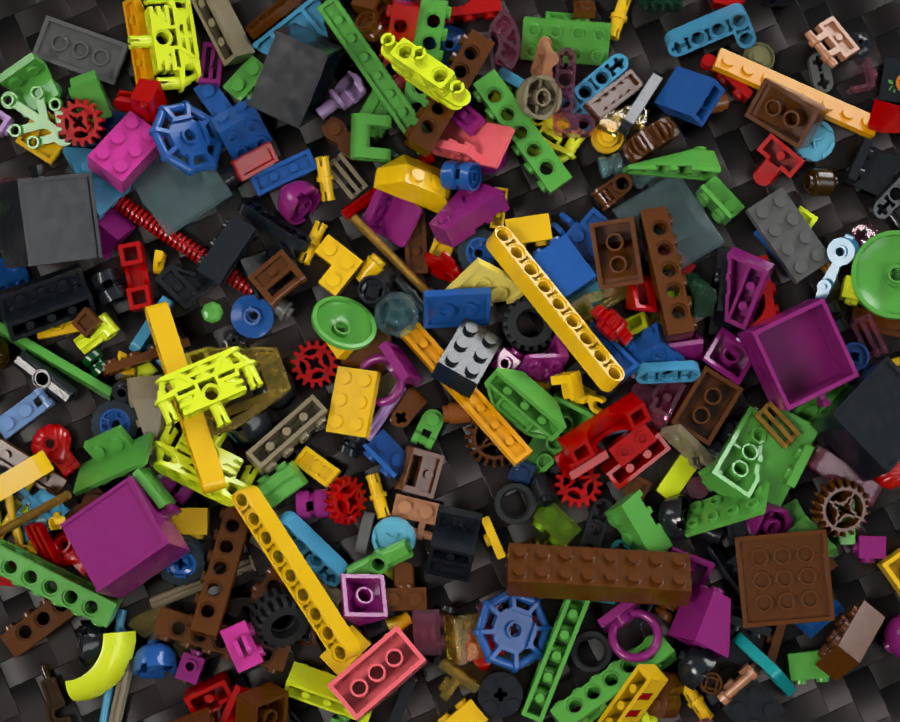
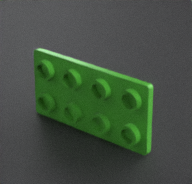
M546 11L545 18L525 16L523 19L520 59L533 61L539 39L543 36H548L553 43V51L559 57L558 63L601 66L608 60L611 23L589 21V18H573V13Z
M783 410L780 411L796 427L801 435L796 437L786 449H782L767 432L762 450L763 460L759 469V482L768 480L770 483L767 502L779 506L782 505L789 489L795 488L814 450V447L811 445L818 433L810 425V422ZM775 415L774 418L783 426V428L790 435H792L793 433ZM771 423L770 427H771V428L781 437V439L785 442L787 439H786V438L784 437V435L773 425V423Z
M119 425L85 441L83 448L93 459L81 464L73 494L78 496L82 493H88L93 488L106 485L111 480L123 477L137 468H143L149 460L154 439L153 433L150 432L137 439H133Z
M768 480L759 482L748 500L714 495L713 497L691 503L684 529L685 537L694 536L765 514L770 483Z

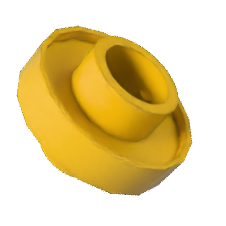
M605 121L599 123L594 128L591 134V142L596 151L602 154H612L620 149L623 143V135L617 132L619 127L617 124Z

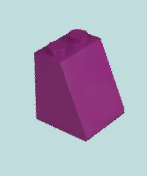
M698 584L697 587L692 586L688 606H679L668 635L691 647L698 645L704 649L708 648L714 651L719 656L728 658L731 599L723 595L724 591L717 587L711 586L709 588L702 584Z

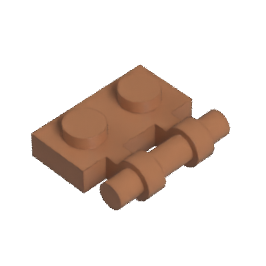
M834 16L816 26L815 31L818 35H815L812 30H809L804 35L808 39L810 47L817 50L822 56L820 59L824 64L827 63L831 69L839 64L834 58L835 56L843 62L860 50ZM824 41L831 50L828 51L822 42Z
M396 494L391 515L404 520L418 521V528L413 527L416 540L422 541V539L431 541L433 532L425 530V525L435 526L439 504Z

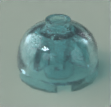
M392 292L385 295L377 303L374 319L377 327L384 334L403 337L412 332L416 327L419 319V308L416 301L410 295L403 292Z

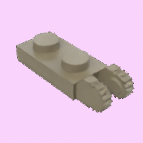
M681 424L661 428L660 435L676 448L683 457L687 458L689 465L693 468L700 469L703 465L707 466L714 461L712 454L710 455L706 447Z

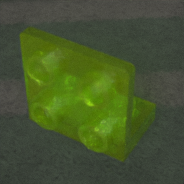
M555 503L549 507L542 506L531 517L534 520L532 525L540 533L545 531L550 536L548 541L552 545L568 546L567 544L582 530Z

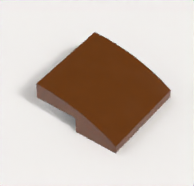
M376 324L377 331L371 344L363 349L354 350L346 360L341 359L340 365L359 368L368 357L382 353L378 346L384 341L391 343L393 327ZM376 363L368 370L384 374L386 363Z

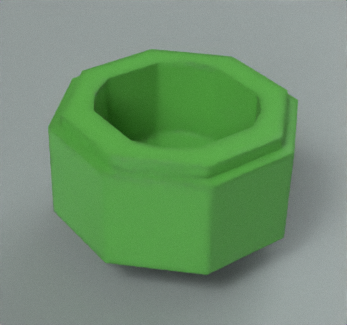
M213 301L204 304L201 311L204 320L212 324L221 321L224 314L221 305Z

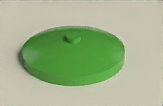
M900 230L885 231L867 240L856 253L851 268V284L859 302L874 315L890 320H900Z

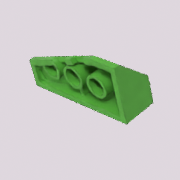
M697 146L691 150L630 164L622 169V173L707 181L721 173V167L714 151L707 150V147Z
M752 406L747 409L702 480L703 484L719 495L748 500L759 483V469L763 460L762 450L763 444L766 441L767 431L753 417L758 411ZM762 414L761 417L768 423L769 419Z

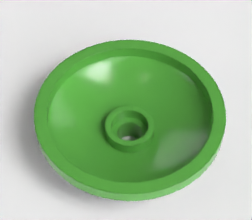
M330 296L323 298L315 305L311 314V322L316 333L326 343L338 349L350 351L363 349L371 344L376 335L377 326L370 311L359 302L347 297Z

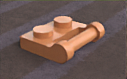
M543 36L539 39L530 69L532 76L548 75L553 78L552 68L558 64L559 57L553 51V43L548 36Z
M755 662L743 665L738 671L739 675L734 680L731 677L723 684V690L717 695L718 699L724 705L730 703L732 697L751 680H755L760 676L761 668Z

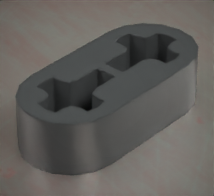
M816 52L807 62L812 88L827 94L833 87L831 68L827 63L824 64L823 62L819 72L818 66L813 65V62L816 58L822 61L820 59L822 56ZM821 75L823 82L828 83L825 89H823L822 86L817 85L821 81Z
M364 511L355 552L367 554L376 513Z

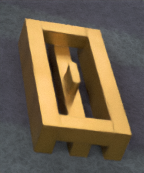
M768 401L753 415L782 449H786L796 437L801 435L772 401ZM768 408H770L771 411L782 421V423L793 433L792 435H790L783 428V426L772 416V414L767 410ZM762 414H764L773 423V425L784 435V437L787 439L785 442L761 417Z

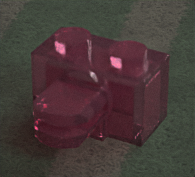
M680 382L662 383L661 386L657 385L654 389L645 384H634L631 392L645 403L652 419L645 424L660 431L662 427H667L681 402L686 385Z
M440 609L412 610L414 646L423 656L442 655V650H446L445 636H441L440 628L445 627L444 613L440 614Z

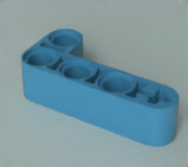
M733 3L670 30L666 33L664 40L670 55L679 57L732 34L737 44L741 48L747 49L756 43V34L743 5ZM736 15H741L739 18L733 19ZM720 23V26L713 28L715 24ZM701 32L698 36H692L694 33ZM748 33L745 37H741L742 34Z
M618 53L611 56L562 98L558 114L571 126L572 131L576 130L579 132V136L580 134H588L593 124L592 117L584 109L583 105L626 72L629 63L625 55ZM622 63L621 68L617 67L611 74L610 71L613 69L614 64ZM598 75H603L606 77L607 82L599 84L595 78ZM587 89L591 96L582 98L579 95V91ZM570 103L573 105L574 110L572 112H565L562 105ZM583 119L587 121L588 127L581 129L577 126L576 122Z
M286 511L278 517L312 571L327 585H338L340 583V574L347 572L345 569L348 566L346 561L296 513Z

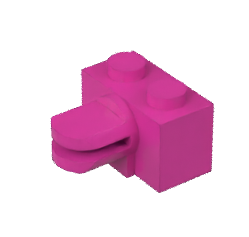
M246 619L220 630V634L238 673L264 662L262 656L266 655L261 642L257 644L253 637L257 633L252 622L247 623Z

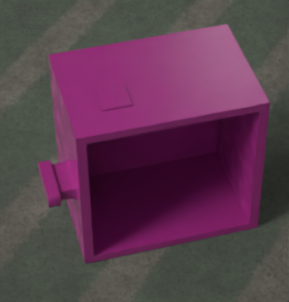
M824 298L807 299L737 333L768 401H772L779 410L789 411L814 398L817 400L818 407H827L831 405V402L827 399L826 392L859 377Z
M131 476L60 524L95 586L97 593L120 599L190 552L189 547L172 520V517L182 513L179 506L170 503L166 508L159 509L138 481Z

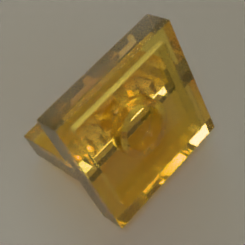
M480 613L459 616L452 614L443 615L448 660L458 665L468 664L467 661L485 658L476 636L473 635V630H475Z
M443 656L438 663V667L451 677L446 676L439 685V690H441L439 696L448 701L460 683L473 693H476L480 683Z

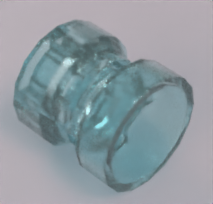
M619 152L613 153L610 157H597L602 179L608 178L611 174H622L624 167Z

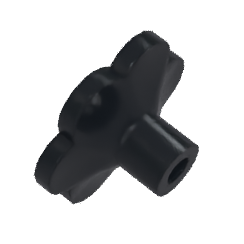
M851 32L849 36L860 48L851 57H865L868 54V50L872 47V42L868 40V35L865 32H860L859 34Z
M235 328L232 331L227 330L224 332V340L221 343L224 349L227 350L238 346L241 348L239 352L246 351V343L249 341L248 337L238 333Z

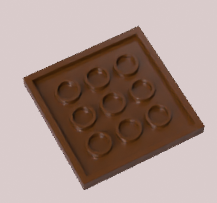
M826 529L734 537L743 628L835 620Z

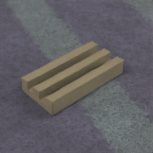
M339 153L336 158L329 162L330 169L335 166L356 191L352 194L331 169V175H334V180L351 201L369 187L342 153ZM340 160L362 185L361 188L357 187L338 162Z

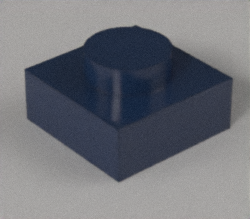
M525 459L516 467L512 465L507 478L528 486L537 464Z

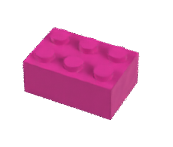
M129 111L87 156L88 169L123 194L160 154L152 136L149 135V129L152 126L132 111Z

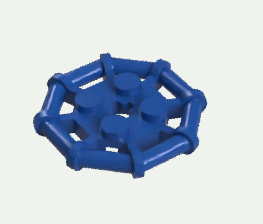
M186 100L167 106L160 105L157 108V115L152 128L149 129V135L152 136L161 155V161H166L185 172L186 176L217 169V162L225 144L211 121L213 116H209L197 109ZM181 112L183 115L176 117L173 113ZM196 117L199 121L196 122L193 118ZM166 118V120L169 122V125L167 128H161L164 119ZM185 133L187 136H191L192 139L190 141L186 139ZM162 136L166 137L169 143V146L171 148L169 151L164 143ZM208 145L213 147L211 155L207 152ZM201 157L204 161L194 165V159Z
M505 591L482 602L483 606L475 630H473V635L477 638L486 663H493L511 670L512 673H517L519 669L542 659L550 630L553 627L547 619L540 598L506 596ZM509 600V607L500 611L495 608V606ZM516 600L528 604L529 607L526 610L517 607ZM534 611L541 626H537L532 620V613ZM491 612L494 615L490 629H485ZM516 624L515 628L518 630V633H514L511 636L509 628ZM537 631H541L535 647L533 645V642ZM485 634H491V640L495 643L493 650H491ZM524 649L531 651L530 654L519 659L518 654ZM503 650L511 653V660L497 655Z

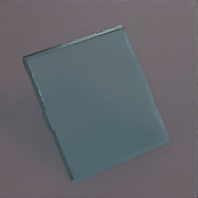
M185 133L186 139L190 141L192 139L191 136H187ZM166 139V140H165V145H166V147H167V149H168V151H169L171 148H170L169 143H168V141H167V139ZM160 154L132 183V186L140 196L142 204L149 209L167 236H170L233 195L216 170H208L195 173L192 176H186L185 172L166 161L162 162ZM201 157L194 159V165L204 162Z
M665 178L612 209L617 219L635 216L640 253L646 262L647 257L638 222L639 212L643 209L666 206L668 213L672 214L673 226H671L672 233L677 235L678 246L676 251L682 257L683 266L680 267L681 269L724 244L723 238L706 215L703 206L696 200L683 179ZM660 229L653 230L657 235L664 234ZM658 250L659 254L663 256L669 255L666 250ZM669 270L663 271L664 275L668 277L673 274Z

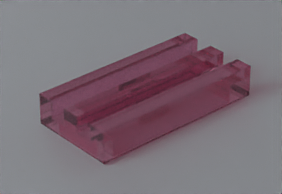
M871 313L850 321L859 343L867 348L856 325L860 323L873 349L872 352H869V361L872 360V357L876 356L877 358L882 353H889ZM866 320H869L874 330V333L881 345V348L877 349V346L866 326Z

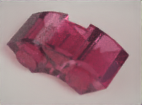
M502 8L489 26V31L498 45L494 61L500 67L514 72L520 55V35L515 21Z

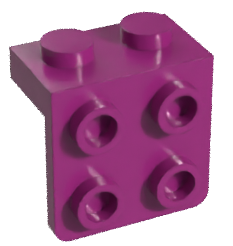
M376 189L371 196V201L362 216V220L374 233H378L394 244L404 248L407 246L423 210L414 203Z
M555 334L546 354L525 355L518 371H523L534 381L551 382L550 376L562 372L569 358V350Z

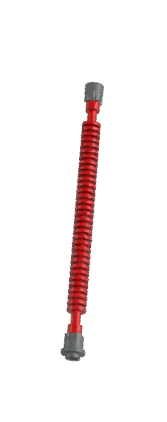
M70 165L67 166L63 175L74 174ZM126 196L121 197L112 208H115L117 212L126 218L129 217V220L143 227V229H148L149 233L157 236L158 239H162L164 243L167 242V245H171L174 249L176 248L178 252L181 251V254L187 258L190 257V260H195V263L198 262L203 254L206 256L208 253L206 248L193 242L192 239L188 240L186 235L184 236L183 233H179L177 229L174 230V227H170L167 223L165 224L163 220L160 221V218L146 211V209H141L140 205L132 202L131 199H127ZM238 269L234 270L226 283L228 282L230 286L233 285L235 289L238 287L237 290L239 292L243 290L242 294L244 295L247 293L254 294L244 273L240 274ZM281 299L278 302L279 305L275 308L272 307L274 315L279 317V320L282 322L284 319L289 320L295 309L292 308L294 303H288Z

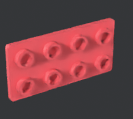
M450 119L434 146L432 154L462 162H477L480 166L497 169L515 133V129L509 126L485 122L470 137Z

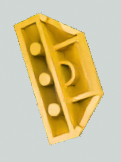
M405 154L377 168L373 188L436 213H439L454 196L452 190L443 188L441 184V169Z

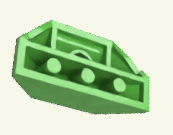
M497 368L484 382L490 402L494 408L525 435L553 442L567 427L557 400L523 371Z

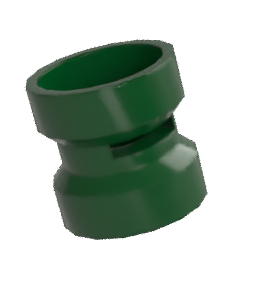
M98 348L89 353L81 362L85 367H89L91 375L98 379L103 376L102 367L106 365L105 362L108 360L103 358V353Z

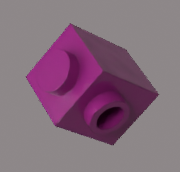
M855 535V544L851 545V552L855 553V558H861V563H875V559H886V536Z
M190 648V651H184L175 678L197 685L207 657L202 656L203 652Z

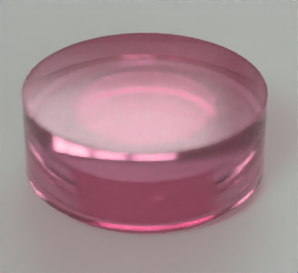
M701 477L691 478L687 482L686 491L691 498L702 499L708 494L709 491L705 484L702 483Z

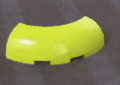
M136 631L103 634L101 653L94 666L83 676L65 681L66 690L73 701H86L99 697L122 679L126 673L125 670L129 661L133 658Z

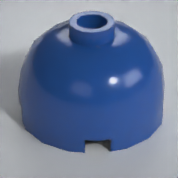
M160 640L148 641L147 645L142 646L135 653L133 661L134 676L139 673L140 678L156 679L164 678L165 675L163 673L171 671V675H174L177 672L178 659L175 651L167 644L161 643Z

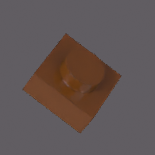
M573 0V18L595 19V1Z
M84 307L71 324L85 338L90 339L102 325L103 321L89 307Z
M637 475L624 486L621 492L627 495L640 489L643 493L640 498L643 501L652 483Z

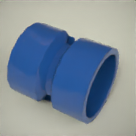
M446 161L441 168V184L445 189L476 191L481 183V168L477 162L461 163L460 161Z
M857 342L847 344L846 348L857 371L865 368L869 361L867 348Z

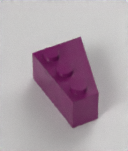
M480 183L476 191H463L459 189L431 220L429 225L437 242L454 248L476 233L475 229L485 222L489 224L493 221V216L501 211L505 213L510 207L502 190Z
M733 247L727 253L728 271L726 274L725 322L746 330L753 321L775 264Z

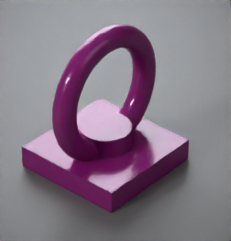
M384 341L378 346L382 353L368 357L359 367V369L368 370L376 363L385 362L387 369L397 379L394 391L386 397H377L375 406H387L394 403L402 395L406 383L419 386L424 382L402 347Z
M620 603L598 619L597 622L604 633L608 632L611 649L619 658L632 663L646 661L653 657L661 646V626L651 613L639 609L641 607L640 604ZM635 617L647 621L653 630L652 644L647 650L637 654L625 651L617 639L618 630L628 625Z

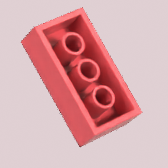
M396 625L327 686L354 719L359 722L427 663V660Z

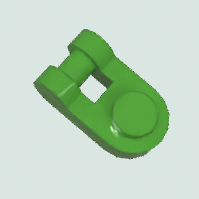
M435 409L427 410L422 415L410 442L415 444L418 442L424 445L425 449L431 451L444 422L441 412ZM423 429L432 432L429 438L421 435Z

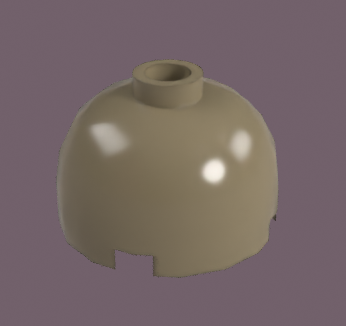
M533 75L526 78L520 84L516 93V102L525 116L535 120H546L551 118L550 116L553 113H557L562 102V91L560 87H557L554 78L548 75Z

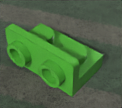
M251 55L222 87L238 102L250 98L263 64Z

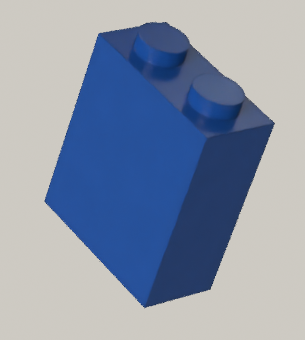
M677 66L654 103L667 115L703 127L725 92V89L714 78Z
M566 234L561 237L559 235L549 241L547 247L544 249L538 248L531 254L532 258L567 301L596 282L597 275Z

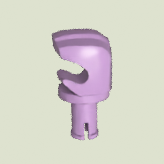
M350 70L347 71V74L337 83L335 89L331 88L328 90L330 98L316 108L315 111L325 120L337 108H342L345 111L347 108L349 109L365 97L367 92L361 76Z

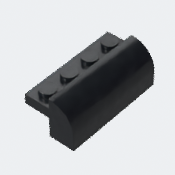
M79 263L0 291V316L12 342L70 322L77 317L84 307H89L93 312H97L92 294L86 285Z

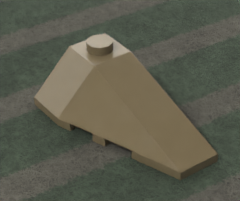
M164 375L127 378L128 400L131 408H135L138 417L135 420L137 427H141L143 435L152 432L154 435L153 441H159L166 422L160 408L154 407L159 386L155 385V381ZM168 385L165 386L166 393L170 392ZM172 419V425H171L172 428H171L169 434L172 433V431H173V429H174V427H175V424H174V422H173V419ZM153 443L149 456L151 467H153V462L157 461Z

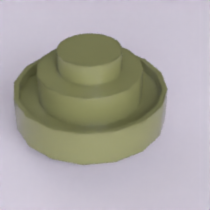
M756 42L752 47L745 49L742 57L769 69L772 68L775 62L773 50L762 42Z

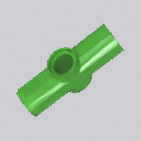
M403 538L385 548L375 549L372 554L349 564L345 569L347 574H383L388 568L413 557L412 547ZM375 559H381L384 564H378Z

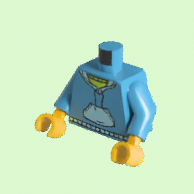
M25 487L22 488L14 496L23 505L16 513V517L54 498L55 495L48 493L45 489H40L32 496ZM60 504L23 524V529L28 523L43 522L48 532L61 529L60 524L66 520L64 516L70 510L64 504ZM24 529L25 543L27 545H24L22 548L36 555L37 552Z

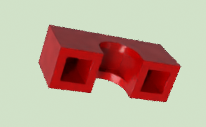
M140 241L118 245L121 266L124 269L127 280L126 292L130 311L133 313L144 311V307L155 304L144 245Z

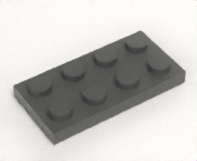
M46 15L32 53L46 63L77 74H84L95 70L100 82L115 87L129 50V44Z
M783 187L745 211L794 284L830 262L826 249Z

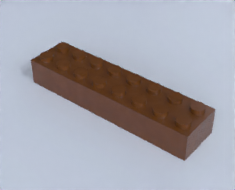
M509 543L506 596L688 606L692 592L690 553Z

